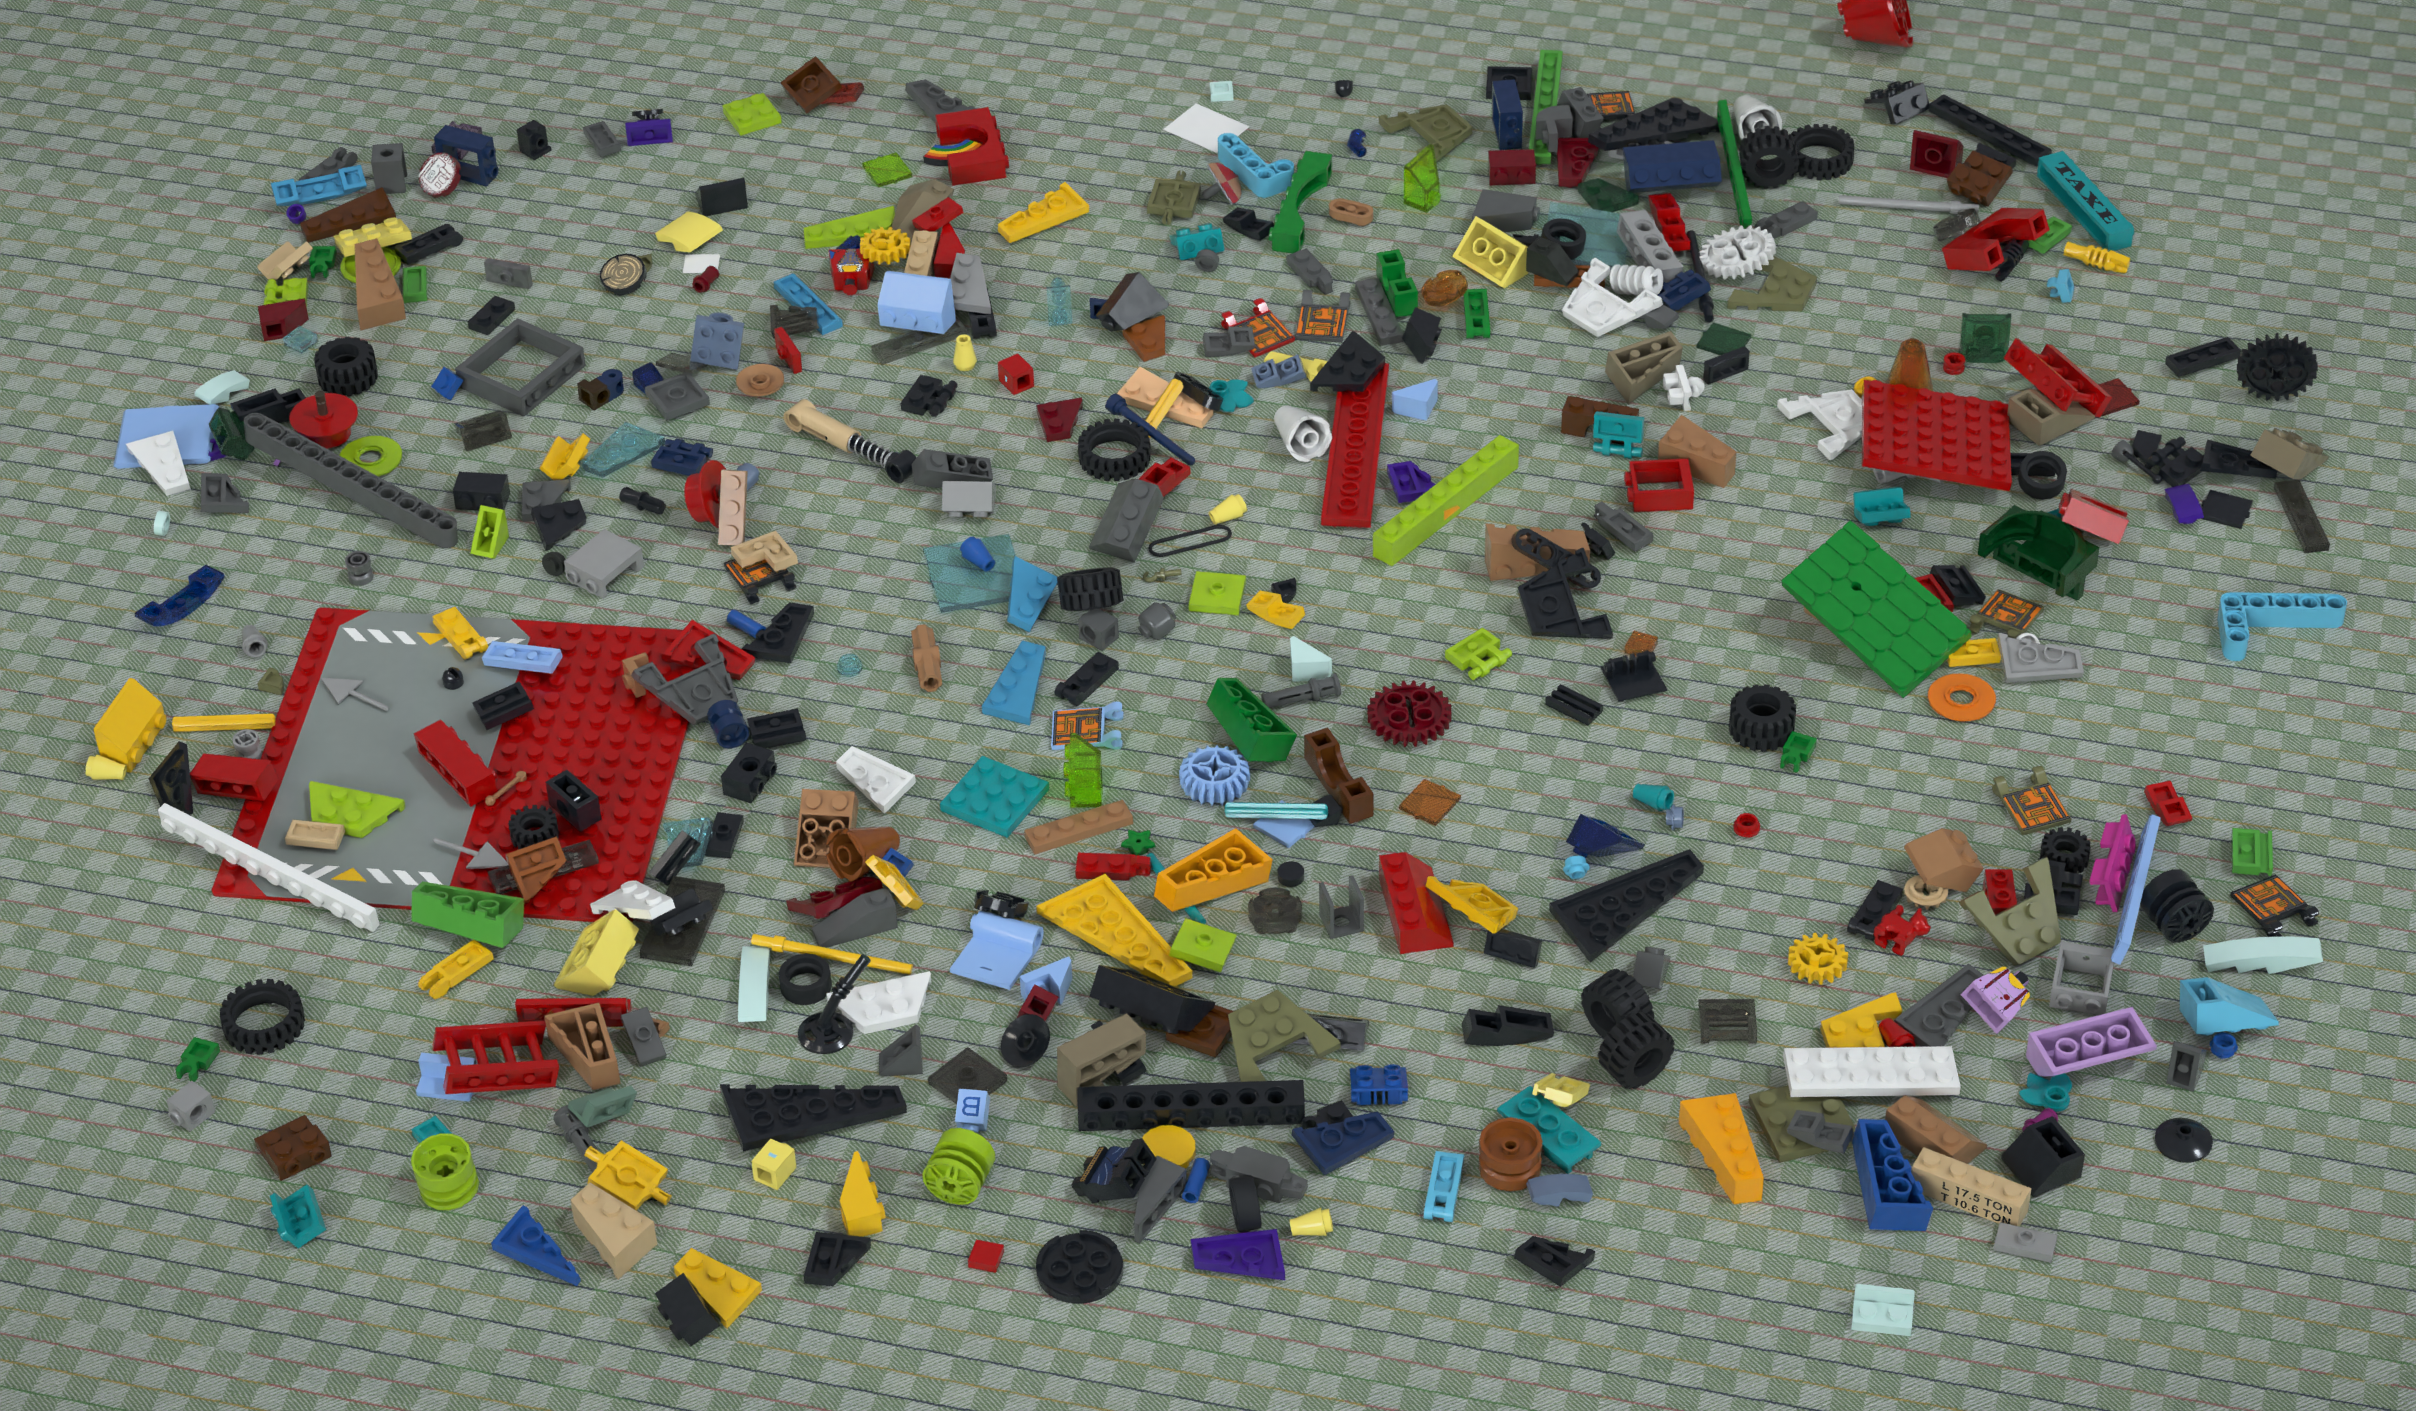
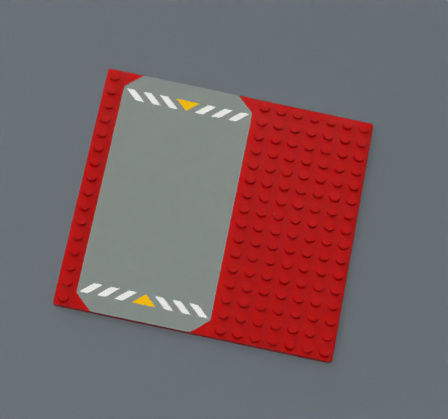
M318 608L277 713L275 726L271 729L261 759L271 761L279 780L264 801L245 799L232 837L371 907L412 910V890L422 881L522 898L517 885L510 887L506 876L510 875L513 878L510 867L466 869V866L474 858L473 855L434 843L433 839L439 838L477 852L488 842L506 860V854L518 850V846L514 847L511 842L508 824L509 820H511V815H516L515 811L518 809L524 811V806L532 809V805H537V808L540 809L541 805L546 806V810L550 808L556 815L559 831L558 841L565 858L568 860L566 864H570V866L565 870H559L528 903L524 904V918L595 922L609 912L604 910L601 914H593L590 907L591 903L620 889L621 885L625 882L636 880L644 884L689 721L646 688V695L636 698L633 691L627 689L624 684L622 660L646 653L649 663H654L667 682L689 673L696 668L662 660V653L682 630L464 616L475 631L486 639L488 647L492 641L560 649L563 657L554 672L550 674L484 666L482 657L485 652H476L471 658L464 660L433 624L432 616L436 614ZM450 667L458 668L463 674L464 684L455 690L447 689L443 685V672ZM321 678L363 680V683L354 691L388 706L389 710L385 711L351 694L338 704ZM520 681L534 709L486 730L472 702ZM441 719L448 727L452 726L458 738L461 741L465 740L474 754L478 753L487 768L491 767L495 771L498 779L495 782L497 791L516 778V773L519 771L526 772L527 779L516 783L497 798L492 806L487 805L485 800L470 807L418 752L414 733ZM565 770L571 772L594 792L599 799L602 820L581 832L549 805L545 782ZM310 781L405 800L406 807L403 811L395 810L389 814L387 822L375 827L365 837L358 838L344 835L338 850L286 845L285 837L292 820L312 822ZM540 827L530 828L528 831L538 830ZM578 854V859L583 864L572 867L568 857ZM225 858L222 860L212 887V894L216 897L311 903L300 895H293L288 889L280 885L271 884L266 878L258 874H251L246 868L238 864L229 863ZM621 913L630 922H633L634 918H630L628 913Z

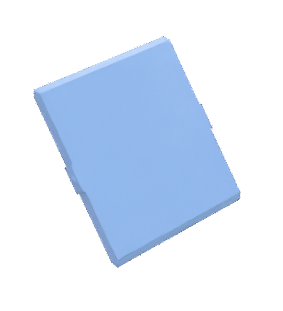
M216 404L126 409L123 413L113 467L117 469L142 467L135 456L129 453L126 444L170 431L174 432L183 465L208 463L211 458L208 456L209 451L212 452L213 446L210 440L214 439L219 406Z

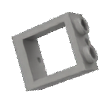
M2061 941L2049 1007L2093 1015L2105 1014L2114 962L2111 961L2113 950ZM2063 969L2105 976L2102 993L2060 986Z

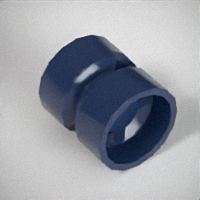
M721 700L709 708L707 718L717 743L727 749L736 748L744 744L749 737V728L743 718L739 705L732 700Z

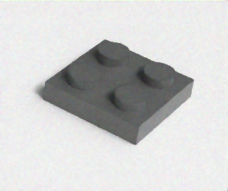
M688 371L645 387L646 396L666 421L710 405L709 396Z

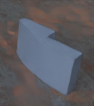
M1298 354L1277 364L1273 359H1270L1251 368L1257 388L1281 386L1307 377L1302 360Z
M1545 1175L1528 1179L1526 1183L1532 1202L1540 1205L1559 1207L1563 1198L1570 1201L1589 1203L1593 1196L1589 1180L1585 1175Z

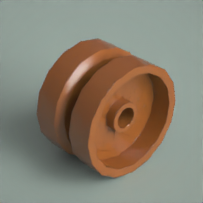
M1510 1117L1497 1119L1489 1123L1482 1130L1479 1139L1480 1155L1478 1167L1481 1177L1488 1185L1498 1190L1518 1191L1527 1188L1526 1183L1528 1179L1540 1176L1543 1141L1537 1128L1523 1119Z

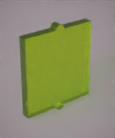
M897 152L882 157L878 156L876 159L862 163V167L877 187L891 183L896 184L898 181L913 177L912 172Z

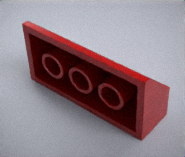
M1407 852L1379 855V881L1400 954L1454 947L1441 898L1425 886L1428 876L1434 877L1432 867Z

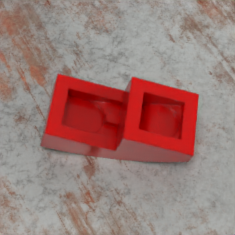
M2171 780L2146 785L2144 793L2158 817H2161L2160 820L2166 826L2192 821V816L2183 796H2177Z

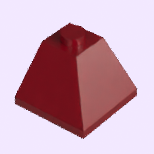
M1914 130L1910 170L1948 178L1958 163H1962L1964 146L1957 139Z

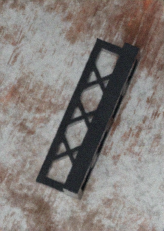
M1308 1014L1339 1040L1341 1049L1364 1051L1369 1020ZM1306 1037L1292 1042L1294 1044L1310 1045Z

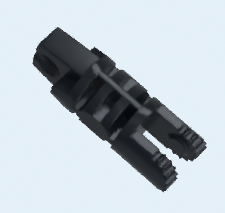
M2012 239L2002 249L2004 262L1994 268H1999L1995 275L1998 282L2005 280L2024 257V253L2029 247L2028 240Z

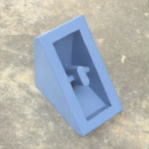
M1432 379L1393 391V413L1427 421L1438 400V381Z

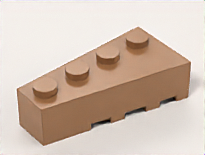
M378 239L355 244L357 312L360 331L406 319L403 297Z
M1485 523V564L1490 581L1536 576L1543 571L1549 570L1514 549L1511 542L1512 535L1516 531L1521 530L1517 529L1516 526L1506 525L1505 528H1498L1494 524ZM1530 527L1534 532L1572 554H1575V551L1584 548L1590 563V548L1584 531L1552 529L1550 532L1542 531L1540 527ZM1526 535L1519 537L1522 540V546L1530 544L1535 547L1539 543L1538 541L1534 544L1529 543L1526 540ZM1547 546L1540 548V555L1543 559L1548 560L1551 557V550Z

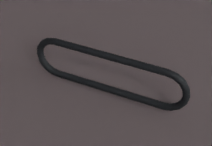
M1214 525L1155 540L1149 545L1148 549L1156 557H1165L1224 542L1231 537L1232 532L1225 525ZM1221 528L1228 532V535L1224 538L1166 553H1156L1152 550L1155 544Z

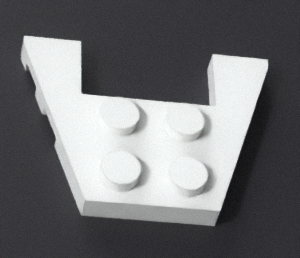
M1593 258L1588 272H1584L1581 277L1582 282L1579 287L1574 289L1562 309L1564 317L1599 337L1663 305L1662 298L1648 289H1645L1633 301L1627 303L1598 285L1610 275L1611 269L1610 266L1602 261Z
M1853 390L1822 393L1819 398L1810 399L1806 395L1798 396L1796 401L1787 402V398L1778 400L1777 408L1788 419L1812 412L1834 434L1818 441V449L1829 460H1833L1862 437V399Z

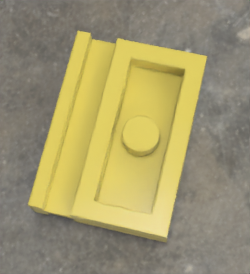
M1551 1073L1536 1082L1533 1089V1095L1544 1093V1098L1553 1100L1552 1103L1554 1105L1569 1107V1105L1588 1095L1590 1084L1565 1076L1557 1079L1555 1078L1556 1074Z

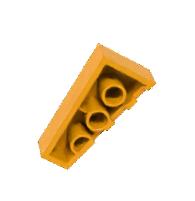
M1235 828L1159 872L1154 897L1173 912L1263 884L1269 880L1273 859Z
M1736 1093L1680 1101V1127L1683 1131H1687L1691 1143L1700 1150L1708 1168L1711 1167L1717 1181L1732 1203L1741 1204L1762 1201L1764 1177Z

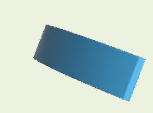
M361 165L338 169V173L294 182V179L271 183L277 206L304 205L326 201L367 187Z

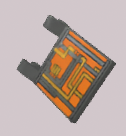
M1304 289L1295 339L1343 343L1347 315L1350 308V293H1340L1339 306L1312 304L1313 290Z

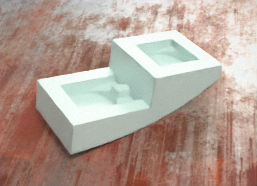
M235 370L229 371L204 383L195 391V396L209 405L229 401L230 392L248 389L250 380Z

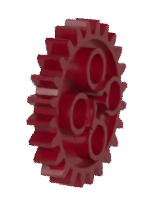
M1414 680L1411 685H1407L1405 681H1402L1401 686H1397L1393 682L1391 689L1383 686L1382 693L1376 691L1375 698H1370V705L1367 706L1368 723H1370L1371 730H1376V736L1383 735V741L1386 742L1389 739H1393V745H1396L1399 741L1403 742L1404 747L1408 745V742H1412L1414 747H1417L1418 741L1427 745L1428 738L1436 741L1437 735L1443 736L1444 729H1449V722L1452 721L1451 704H1448V697H1443V691L1435 692V686L1427 689L1425 682L1420 686H1416V681ZM1406 699L1409 700L1410 704V716L1413 720V728H1411L1409 724L1408 708L1406 707Z

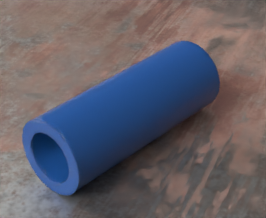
M735 609L731 610L727 615V622L755 639V635L760 630L766 629L765 626Z
M1196 1158L1194 1160L1182 1193V1198L1186 1202L1196 1203L1199 1200L1210 1169V1162L1204 1158Z

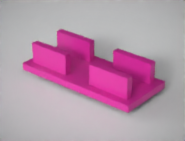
M2127 814L2121 815L2120 822H2106L2100 847L2110 848L2107 859H2095L2089 880L2090 885H2100L2095 900L2096 905H2110L2112 912H2118L2136 850V841L2132 834Z

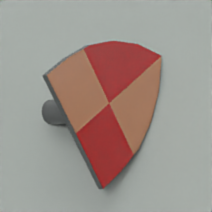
M1217 162L1208 164L1207 167L1215 178L1216 183L1202 192L1204 199L1208 200L1218 192L1223 191L1231 205L1236 203L1241 196L1239 176L1223 164Z

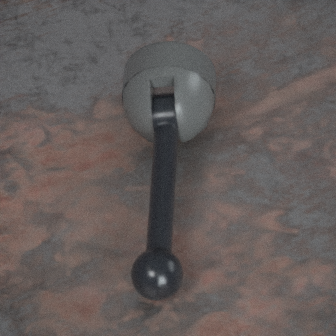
M2121 440L2114 446L2111 453L2114 458L2121 462L2130 460L2148 474L2155 484L2162 482L2160 474H2154L2133 457V447L2129 443Z

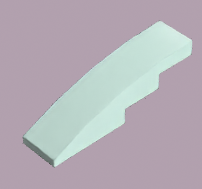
M2292 936L2256 937L2203 945L2208 973L2236 966L2238 973L2266 967L2268 974H2273L2323 962L2319 938Z
M742 947L738 1022L766 1021L770 979V948Z

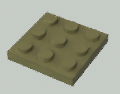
M1788 1085L1749 1094L1748 1102L1779 1163L1828 1152V1150L1815 1147L1788 1134L1787 1128L1796 1110L1823 1113L1825 1122L1852 1126L1853 1132H1855L1856 1128L1839 1096L1791 1097ZM1851 1139V1141H1850L1848 1147H1849V1146H1852V1139Z

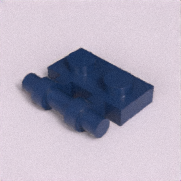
M1689 269L1686 272L1676 274L1675 278L1671 281L1663 282L1662 290L1657 296L1662 298L1663 305L1676 311L1709 292L1711 287L1709 282L1701 275Z
M678 438L675 440L666 439L665 446H660L651 460L652 468L687 476L700 473L702 466L707 462L706 457H712L713 448L705 447L702 443H685V440Z

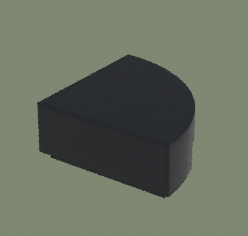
M1291 578L1272 583L1271 591L1281 594L1283 603H1289L1296 595V579Z

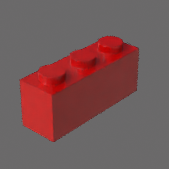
M203 753L190 772V779L197 794L264 801L279 780L270 760Z

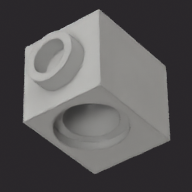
M190 1081L166 1100L169 1109L168 1116L172 1123L176 1126H182L189 1132L215 1113L211 1093L193 1081Z

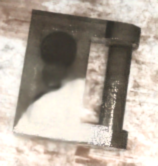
M1698 999L1700 1044H1709V1041H1748V1044H1757L1754 999ZM1709 1027H1747V1030H1709Z

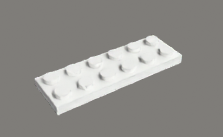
M1952 1046L1784 1048L1783 1059L1791 1097L1960 1094L1961 1086Z

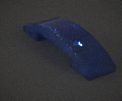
M204 565L188 576V586L161 604L151 601L135 612V617L152 626H165L177 622L194 612L216 591L225 578L224 573Z

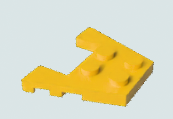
M1896 992L1890 993L1821 1021L1820 1030L1826 1048L1885 1047L1876 1021L1886 1018L1895 1019L1902 1014Z

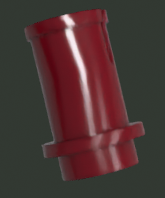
M708 266L701 275L694 277L693 288L699 293L707 292L713 281L720 275L718 269L714 266Z

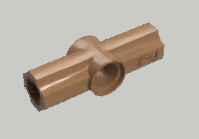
M926 624L917 625L911 631L915 671H918L920 687L927 692H934L942 686L939 647L935 642L933 628L927 627Z

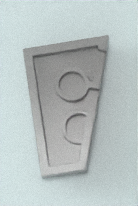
M956 253L950 277L955 310L991 314V305L980 256Z
M1998 633L1997 639L2005 683L2083 677L2084 670L2080 650L2050 643L2047 645L2033 643L2031 639L2022 638L2019 640L2008 637V634Z

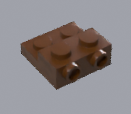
M816 56L780 82L786 94L806 114L842 88L840 82Z
M1972 150L1963 164L1958 163L1948 177L1947 183L1949 190L1954 195H1962L1969 198L1975 204L1989 207L2013 173L2012 167Z
M306 1115L254 1139L257 1149L280 1181L332 1157L329 1141L316 1124L312 1125Z

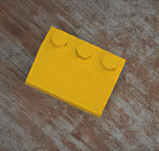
M133 678L127 680L93 729L99 754L120 764L127 765L126 772L129 773L141 762L144 753L153 744L159 731L165 727L167 720L162 702Z

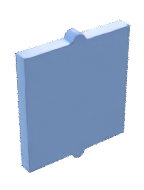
M1260 818L1253 824V828L1287 848H1290L1299 839L1305 838L1306 834L1315 827L1309 819Z

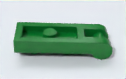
M1463 289L1466 339H1473L1474 336L1490 338L1487 289Z

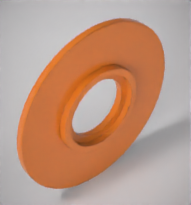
M1949 674L1938 678L1931 684L1928 690V701L1934 711L1945 718L1955 721H1974L1987 716L1994 709L1996 695L1993 688L1979 677L1969 674ZM1958 690L1967 691L1973 696V701L1968 704H1958L1952 701L1950 695Z

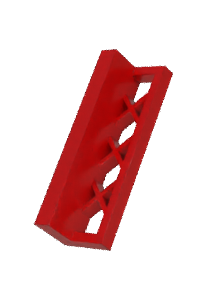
M535 998L516 999L515 1007L518 1022L545 1021V1015L599 1003L606 1027H624L621 1015L631 1012L632 1004L631 999Z

